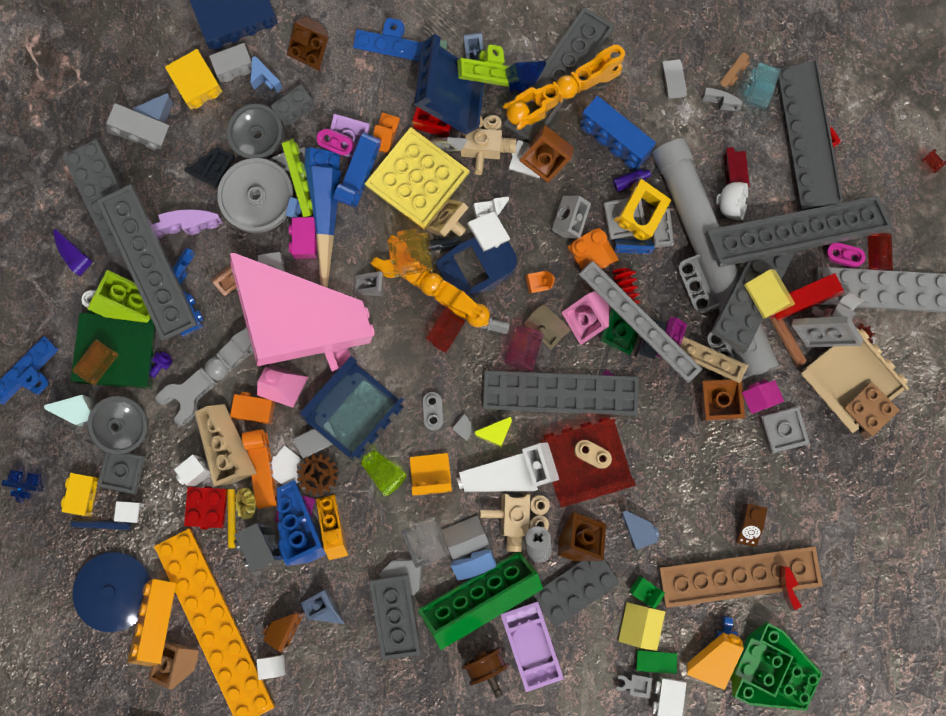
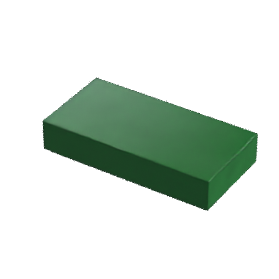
M637 650L636 671L676 674L677 653Z

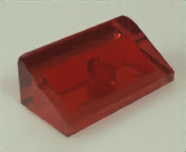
M880 233L868 236L869 270L893 271L891 234Z

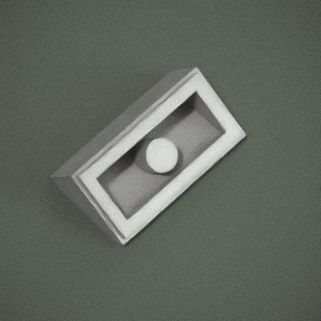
M450 137L432 138L431 142L444 152L461 151L467 139Z
M327 421L324 428L337 438L329 421ZM314 428L293 438L302 458H306L332 445Z

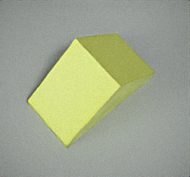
M509 417L475 431V436L502 447L512 419Z

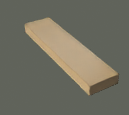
M683 336L680 347L697 364L741 383L749 365Z

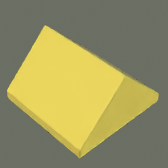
M770 269L744 285L763 319L795 304L776 270Z
M626 602L618 642L657 651L665 611Z

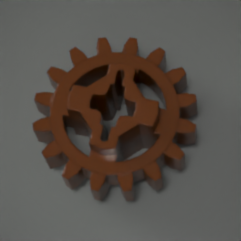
M312 454L311 460L307 457L305 458L306 464H299L302 470H297V473L301 474L297 481H302L299 487H306L305 493L308 494L312 491V495L316 496L317 492H319L321 496H324L325 490L331 493L330 487L337 486L334 480H339V477L335 476L339 469L333 468L336 465L335 462L329 463L330 457L324 460L323 454H320L319 458ZM319 462L326 464L329 469H322ZM311 465V470L309 471V473H306L308 467ZM317 469L318 472L322 473L319 481L317 478H314V475L317 474ZM327 477H330L329 482L325 485V480ZM313 481L317 488L311 487L307 482Z

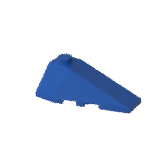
M293 480L278 487L277 510L279 511L278 530L280 540L278 543L285 565L310 563L325 556L322 538L296 481Z

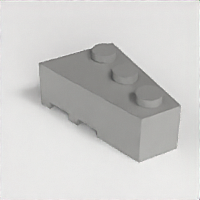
M114 103L106 123L107 133L126 138L135 143L144 144L153 150H161L169 130V125Z

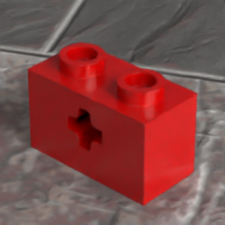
M416 108L412 120L413 129L443 138L450 137L452 126L421 108Z

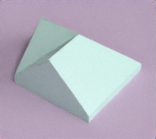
M79 395L44 405V408L82 427L83 423L88 420V416L96 402L95 399Z

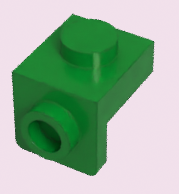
M641 576L637 578L629 591L630 594L653 609H656L665 595L664 591Z

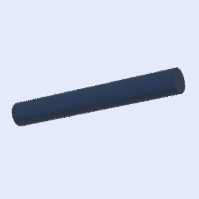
M72 519L71 527L131 530L132 523Z

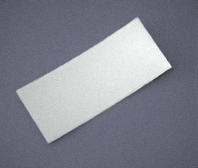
M849 292L838 303L853 311L863 300Z

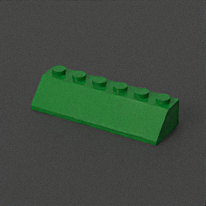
M515 552L498 562L495 568L469 579L417 611L441 651L541 591L543 587L535 569L521 552Z

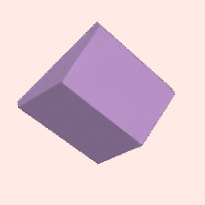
M334 114L331 130L349 136L354 142L352 152L344 156L353 157L361 135L363 133L369 134L370 123ZM343 142L342 146L344 148H347L348 144L346 142Z

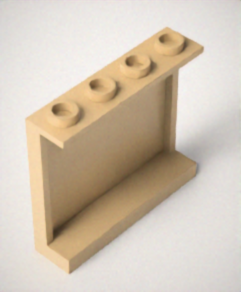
M858 328L857 330L863 338L862 346H832L799 372L852 433L857 431L860 425L844 410V407L869 383H874L890 400H893L904 390L910 389L906 385L908 383L907 379L902 374L898 375L893 370L895 368L894 364L889 359L885 360L880 355L883 353L876 344L872 345L867 340L870 338L863 329L859 330Z

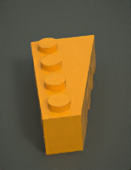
M151 579L148 583H145L143 588L144 598L139 607V617L127 663L145 666L161 664L176 583Z

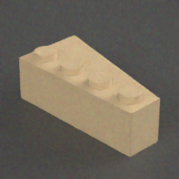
M225 404L206 406L195 411L214 487L232 484L257 474Z

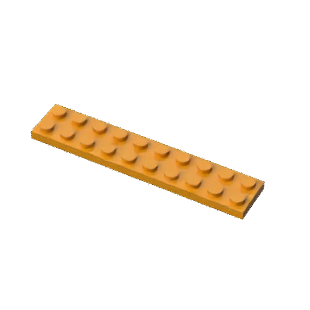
M189 528L154 546L170 582L176 583L175 593L233 716H260L275 708L276 706L263 679L258 680L257 666L192 529Z

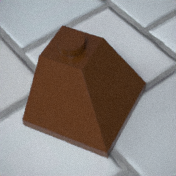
M573 512L559 536L558 556L572 561H603L606 524Z

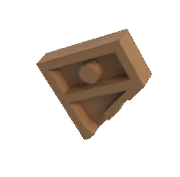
M743 52L720 84L725 88L729 85L732 87L739 78L737 75L741 70L744 71L750 64L749 60L752 57Z

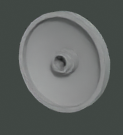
M250 158L236 163L224 174L218 187L217 197L220 210L230 224L245 232L261 233L272 230L287 218L285 215L289 198H294V190L287 173L278 164L267 159Z

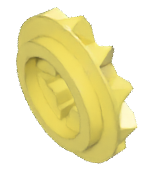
M239 489L235 495V510L238 511V516L242 517V519H250L254 515L256 508L255 497L250 489Z

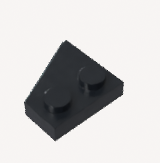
M216 147L208 155L198 159L197 163L191 167H186L184 172L217 189L222 177L235 157L231 153Z

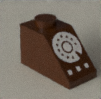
M743 504L736 543L753 547L757 546L765 525L766 507Z

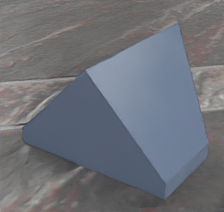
M328 589L300 603L308 621L317 620L345 625Z

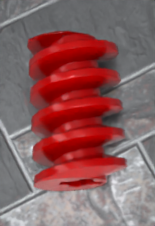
M629 268L613 270L612 274L616 275L613 277V281L617 282L616 284L637 305L640 304L641 301L635 300L640 294L634 293V290L639 287L632 284L637 281V278L631 277L636 274V271Z

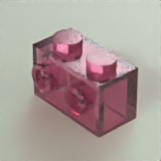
M515 326L504 363L517 369L533 371L544 334L532 328Z

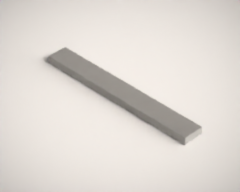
M593 261L579 273V276L687 383L702 371V368Z

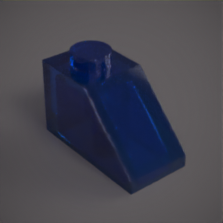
M546 61L518 62L505 69L510 91L522 93L534 85L546 66Z

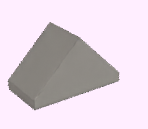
M383 272L355 275L354 294L383 297L385 282Z

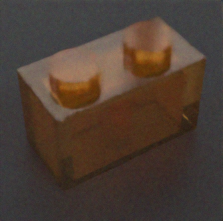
M96 339L72 371L86 382L95 385L117 357L118 353Z

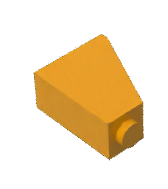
M722 633L687 663V675L725 690L744 649L742 640L737 635Z

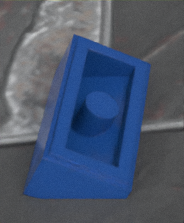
M614 240L615 253L651 254L654 250L652 240Z

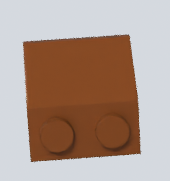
M544 125L533 137L519 161L546 182H549L572 158L574 147Z
M734 380L702 381L700 398L701 422L744 419L742 381L741 383Z

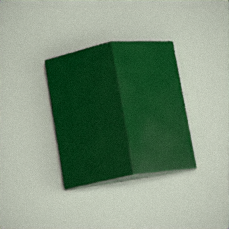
M611 307L609 311V327L601 332L598 341L612 350L631 356L638 333Z

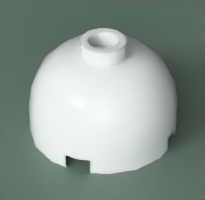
M743 182L730 183L722 190L721 194L717 195V205H720V211L724 216L732 220L744 219L747 204L745 203L746 198H748V184Z

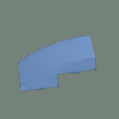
M489 549L472 552L471 558L453 560L451 567L457 580H463L485 573L495 568L497 564Z

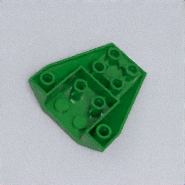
M765 622L746 638L742 654L731 675L732 696L753 706L806 711L822 677V673L783 630Z

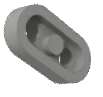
M435 392L427 393L423 398L424 424L431 431H437L443 425L442 399ZM431 398L436 400L434 405L429 404ZM432 417L437 419L436 424L430 423Z

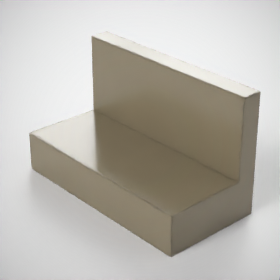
M545 304L536 309L524 323L551 350L571 331Z

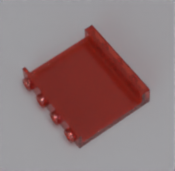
M610 416L598 419L599 423L593 425L591 422L583 423L580 425L581 428L576 430L570 427L561 430L562 434L555 435L553 432L543 435L544 439H541L540 443L548 442L560 479L552 482L559 508L636 486L621 444L615 418L610 419ZM581 440H588L611 454V464L607 468L599 469L577 458L574 453L575 444ZM584 446L582 452L586 454L588 448ZM603 455L599 457L600 462L603 463L605 461Z

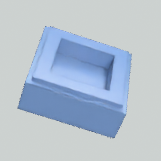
M290 197L285 216L298 218L302 212L299 201L296 198Z

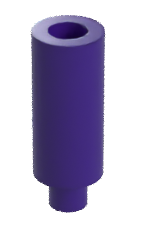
M640 169L614 178V188L618 192L630 188L633 183L640 179L646 182V178L651 177V173L649 170L643 171Z

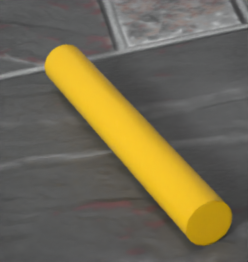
M227 489L228 548H236L234 540H236L234 536L236 534L235 489Z

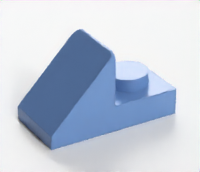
M254 56L251 68V85L255 90L264 82L270 90L273 88L278 93L283 89L280 81Z

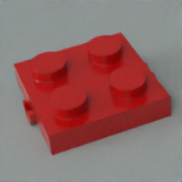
M204 486V488L187 487L184 526L200 527V529L224 528L227 489L212 488V486Z

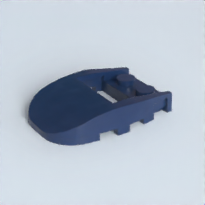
M473 238L458 244L436 261L435 265L446 282L462 290L472 298L485 291H491L499 283L511 277L517 268V257L508 241L500 244L497 248L493 247L483 252L477 239ZM469 247H472L489 279L470 288L453 257Z

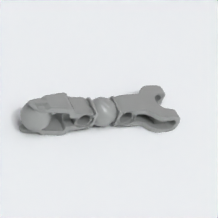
M247 327L234 335L216 354L217 357L209 359L205 364V368H200L181 385H167L155 397L156 402L161 405H166L174 399L179 401L180 411L174 417V422L178 427L186 425L196 416L195 411L199 410L200 399L218 383L217 381L227 376L229 369L233 370L234 367L253 354Z

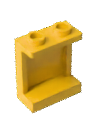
M198 49L165 66L190 110L201 107L204 102L209 99H215L222 93L220 86Z

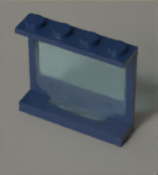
M350 356L300 412V417L354 462L356 458L361 459L367 450L365 448L369 443L371 445L375 443L379 438L378 433L381 429L386 430L392 422L390 419L394 414L398 416L404 409V399L402 397L398 399L360 368L357 365V360Z

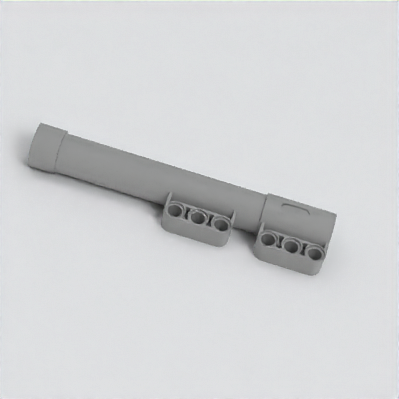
M680 138L661 145L652 153L660 174L664 176L696 255L682 261L679 265V272L694 309L698 313L704 314L717 308L719 313H721L740 274L735 264L718 267L705 233L707 230L720 228L694 166V158L687 141L684 138ZM691 265L693 271L690 274H685L683 272L684 266ZM693 282H698L701 285L698 291L690 290V285ZM702 299L708 302L707 307L699 309L697 302ZM762 322L747 352L744 354L723 340L720 344H713L711 338L714 334L710 332L707 339L711 349L720 353L726 352L731 358L749 365L742 381L766 373L779 366ZM722 375L723 380H728L725 376Z

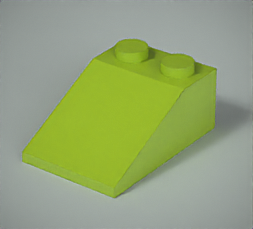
M109 270L106 271L87 308L106 318L148 323L151 317L136 284Z

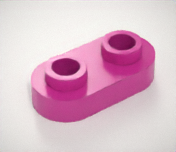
M331 129L321 130L317 134L319 146L337 154L347 155L354 148V142L349 136ZM325 135L330 136V141L325 140ZM343 142H346L348 144L347 148H344L342 146Z
M837 242L831 244L826 250L828 260L837 264L856 268L865 261L864 251L850 245ZM833 251H836L838 256H834ZM851 256H855L856 261H853Z

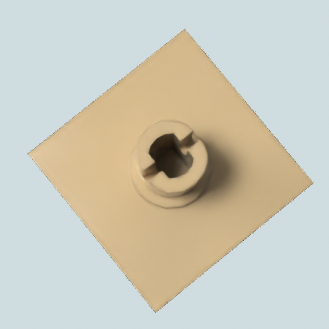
M448 199L425 229L430 233L444 237L450 230L456 235L461 236L466 228L458 220L468 209V206L464 202Z

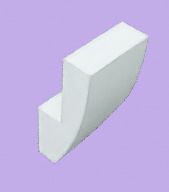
M509 197L494 198L492 201L474 203L472 207L475 219L479 218L480 215L484 216L493 211L498 216L508 202Z

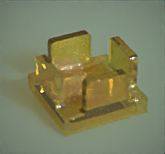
M416 229L398 231L397 238L390 239V243H388L390 261L393 264L396 277L433 271L428 232L417 233Z

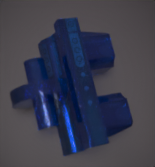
M10 470L7 480H2L1 486L18 488L17 491L12 490L10 496H14L17 503H23L25 498L31 499L32 496L31 493H26V490L43 492L44 486H40L41 475L28 473L26 483H21L23 472Z

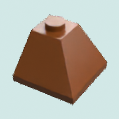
M299 611L275 620L271 624L268 623L263 632V635H265L263 641L279 652L287 650L305 612Z

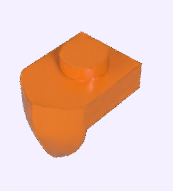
M549 271L525 275L529 294L547 291L555 283V277Z

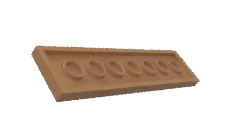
M816 546L659 568L662 591L665 592L663 596L665 608L783 592L780 580V568L783 566L790 567L799 584L792 588L793 590L823 586Z

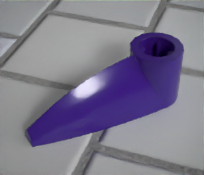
M54 229V239L61 257L67 266L81 277L93 261L62 233Z

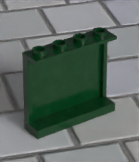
M87 310L86 313H79L70 381L77 384L152 389L153 381L150 380L156 334V327L152 318L150 317L148 323L106 318L91 310Z

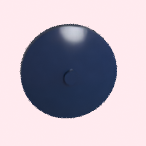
M111 552L98 555L81 568L73 586L75 609L80 618L95 630L102 632L126 630L137 624L139 607L144 598L143 588L145 583L152 579L151 575L141 561L129 554Z

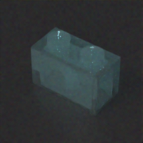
M759 63L756 69L753 68L749 77L752 80L751 84L747 85L744 91V96H746L744 103L766 110L770 104L781 69Z

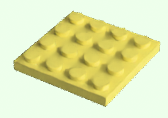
M410 127L366 181L365 186L424 230L468 176L470 170Z

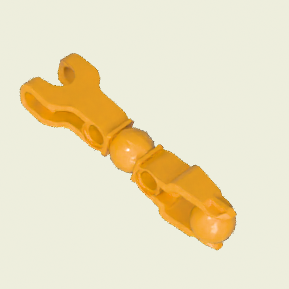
M612 45L601 51L593 60L579 67L575 73L571 72V76H561L553 84H548L538 89L531 87L522 92L514 100L505 103L503 106L504 109H507L506 116L508 121L513 125H517V130H521L526 125H532L544 119L546 112L555 107L558 102H563V99H571L577 92L580 93L581 90H586L601 82H609L618 77L622 71L621 63L625 57L624 49L620 45ZM618 52L620 54V56L616 58L610 57L611 53ZM580 77H585L586 80H581V79H579V78H580ZM552 94L554 97L549 98L547 95ZM533 100L540 108L530 114V110L525 103Z
M391 235L387 240L391 248L395 250L391 259L384 261L374 257L370 262L376 271L383 272L384 277L404 278L421 289L425 295L434 297L435 300L454 314L466 319L471 326L478 328L488 325L490 312L485 305L476 304L466 293L443 280L439 274L430 273L422 264L411 258V252L407 244L398 237Z

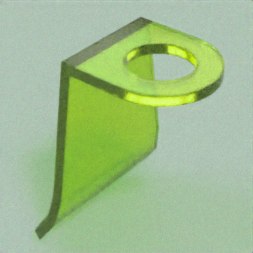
M376 450L369 452L361 461V465L384 496H388L398 489L407 476L404 471L380 455Z

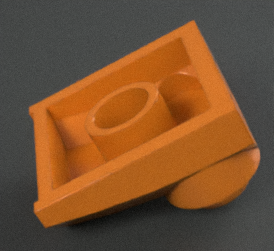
M600 228L590 231L567 247L581 271L592 261L601 270L619 261L607 240L606 233Z

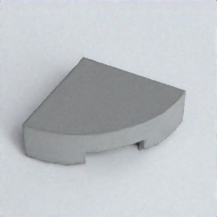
M464 414L452 430L465 441H468L470 438L471 423Z

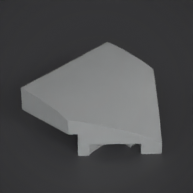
M398 558L391 561L378 575L381 578L409 574L412 595H414L423 584L421 575L422 559Z

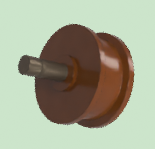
M501 647L488 652L484 650L474 655V659L461 666L462 670L466 669L470 677V686L488 680L496 698L502 696L503 693L495 676L510 666L509 663H505L500 653L502 651Z

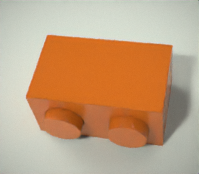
M241 392L240 395L234 394L230 417L272 425L276 402L261 396L259 398L252 397V394L247 392Z

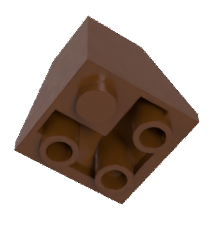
M306 16L297 20L294 24L287 51L288 56L318 71L321 69L329 36L321 23Z

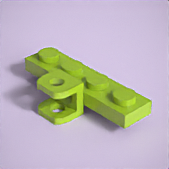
M488 45L486 51L479 53V61L466 58L457 60L459 79L519 89L527 87L526 69L502 65L505 62L501 46Z
M289 139L282 142V147L303 217L311 216L313 208L305 165L299 160L298 144L294 142V139Z

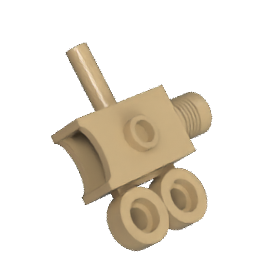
M489 115L484 121L480 116L479 128L467 135L463 133V139H467V142L461 150V157L476 158V175H481L483 172L484 158L500 159V153L516 152V138L508 139L502 137V121L496 115Z
M502 493L501 510H479V518H501L500 534L507 536L506 551L522 552V536H526L529 529L537 527V523L541 521L542 527L548 530L549 522L542 515L547 513L550 504L548 499L541 495H535L530 499V494L523 493L519 497H510L508 494ZM539 502L543 503V507L541 509L537 507ZM530 511L536 515L530 518Z

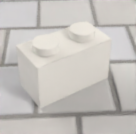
M548 442L522 449L534 487L560 480Z
M191 455L174 469L177 473L175 477L182 485L186 484L196 487L211 475L208 464L202 457Z
M659 677V681L655 683L657 700L653 702L652 714H655L654 716H682L686 682Z

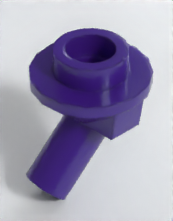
M157 352L153 361L156 364L151 369L150 376L155 378L162 368L166 370L172 365L173 362L169 354L165 352Z

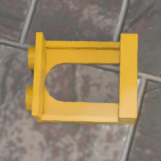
M640 179L631 186L630 190L632 193L621 214L615 217L614 221L622 229L633 233L635 238L644 241L653 236L671 199ZM641 198L656 207L646 225L637 224L633 215Z

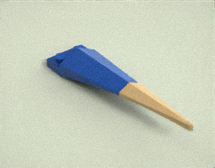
M309 147L305 150V171L316 229L320 285L328 288L338 201L334 200L333 197L341 179V171H339L340 154Z

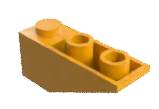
M335 494L316 499L323 546L328 559L333 560L348 556L345 534Z

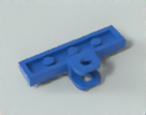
M388 18L384 24L383 35L356 29L353 48L420 62L423 43L403 39L405 26L402 21ZM397 25L396 30H392V27Z
M43 336L0 379V403L2 405L22 386L38 395L49 385L47 378L38 370L58 351V348L47 337ZM41 381V386L37 388L36 384Z

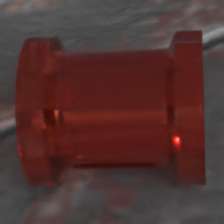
M936 149L921 160L932 168L933 174L946 164V160L943 161L936 153Z

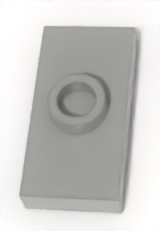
M670 208L666 209L653 234L654 248L674 245ZM652 209L650 211L651 216L654 213L655 209Z

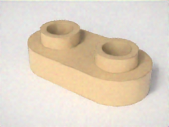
M581 440L574 446L576 457L596 468H607L611 464V454L588 440ZM584 446L588 448L586 454L582 452ZM601 455L605 457V461L603 463L599 460V457Z

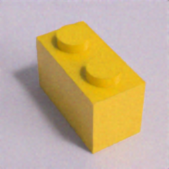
M70 473V477L66 479L65 483L67 488L66 494L61 501L62 512L91 516L99 478Z

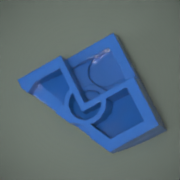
M186 247L172 268L180 285L188 275L185 269L195 256V253Z

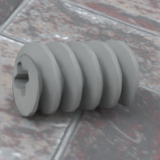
M539 526L529 529L525 539L530 559L538 563L548 560L552 552L549 532Z

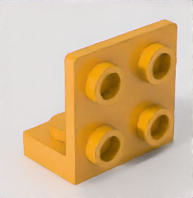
M447 453L410 457L413 496L452 492L449 456Z

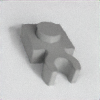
M631 674V680H629L624 675H617L618 679L624 680L623 686L615 687L618 691L629 689V695L650 698L651 677Z

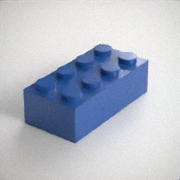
M598 95L582 113L581 129L586 134L594 136L597 143L609 148L613 156L620 157L628 168L637 171L652 154L656 142Z

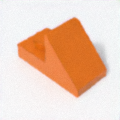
M382 113L378 125H375L373 136L382 140L380 152L389 154L400 123L399 117Z

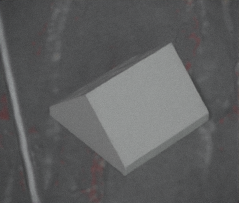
M478 515L442 529L453 560L471 558L472 552L491 550Z

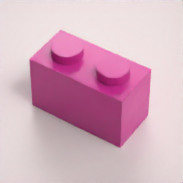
M314 217L292 218V224H289V235H292V242H289V253H292L294 259H316L317 237Z
M765 379L748 386L749 390L742 392L751 414L784 402L775 380L768 382Z

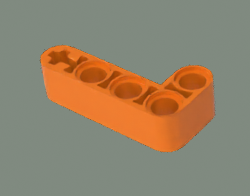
M263 429L242 433L243 446L248 451L250 460L257 474L251 476L256 506L258 509L277 506V490L275 479L272 477L273 470L270 468L272 467V464H270L272 458L267 432Z

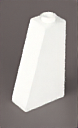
M523 453L459 472L460 477L457 478L459 488H464L465 492H534L538 490L537 487L533 486Z

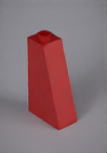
M836 273L789 293L795 304L771 315L772 319L776 317L780 321L843 295L844 290Z

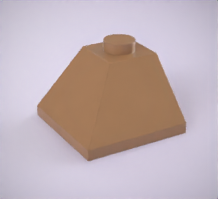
M165 641L161 664L152 666L149 680L167 689H173L195 670L199 650Z

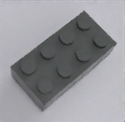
M255 523L234 534L236 538L234 540L235 546L238 551L242 550L245 556L243 562L248 570L251 569L252 572L264 571L284 562L279 550V540L271 524Z

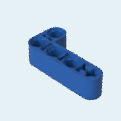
M366 133L361 135L342 184H338L335 190L334 200L353 208L357 207L380 149L381 139Z

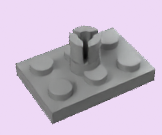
M826 309L824 317L793 319L792 327L806 347L862 346L863 338L849 316H841L840 312L836 309L834 315H831L832 309Z

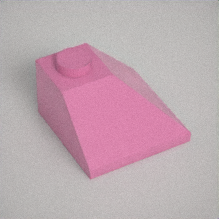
M596 292L585 295L562 312L580 345L609 327V305Z
M275 365L267 366L258 380L257 395L294 408L308 377Z

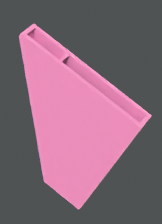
M230 253V265L257 366L371 343L374 336V328L372 324H369V311L367 307H364L363 301L239 254Z

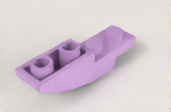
M177 210L159 214L160 222L152 224L158 239L163 237L162 235L168 233L175 234L180 232V229H183L187 235H195L203 229L216 228L223 221L218 214L208 211Z

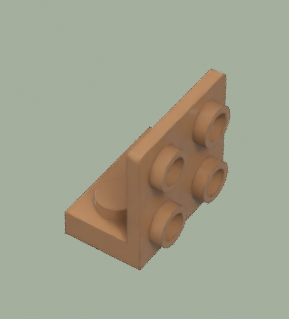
M869 383L844 407V410L864 429L860 434L865 439L873 437L900 411L874 383Z

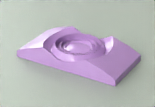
M535 602L502 613L501 618L525 691L528 692L563 680L564 678L539 603Z

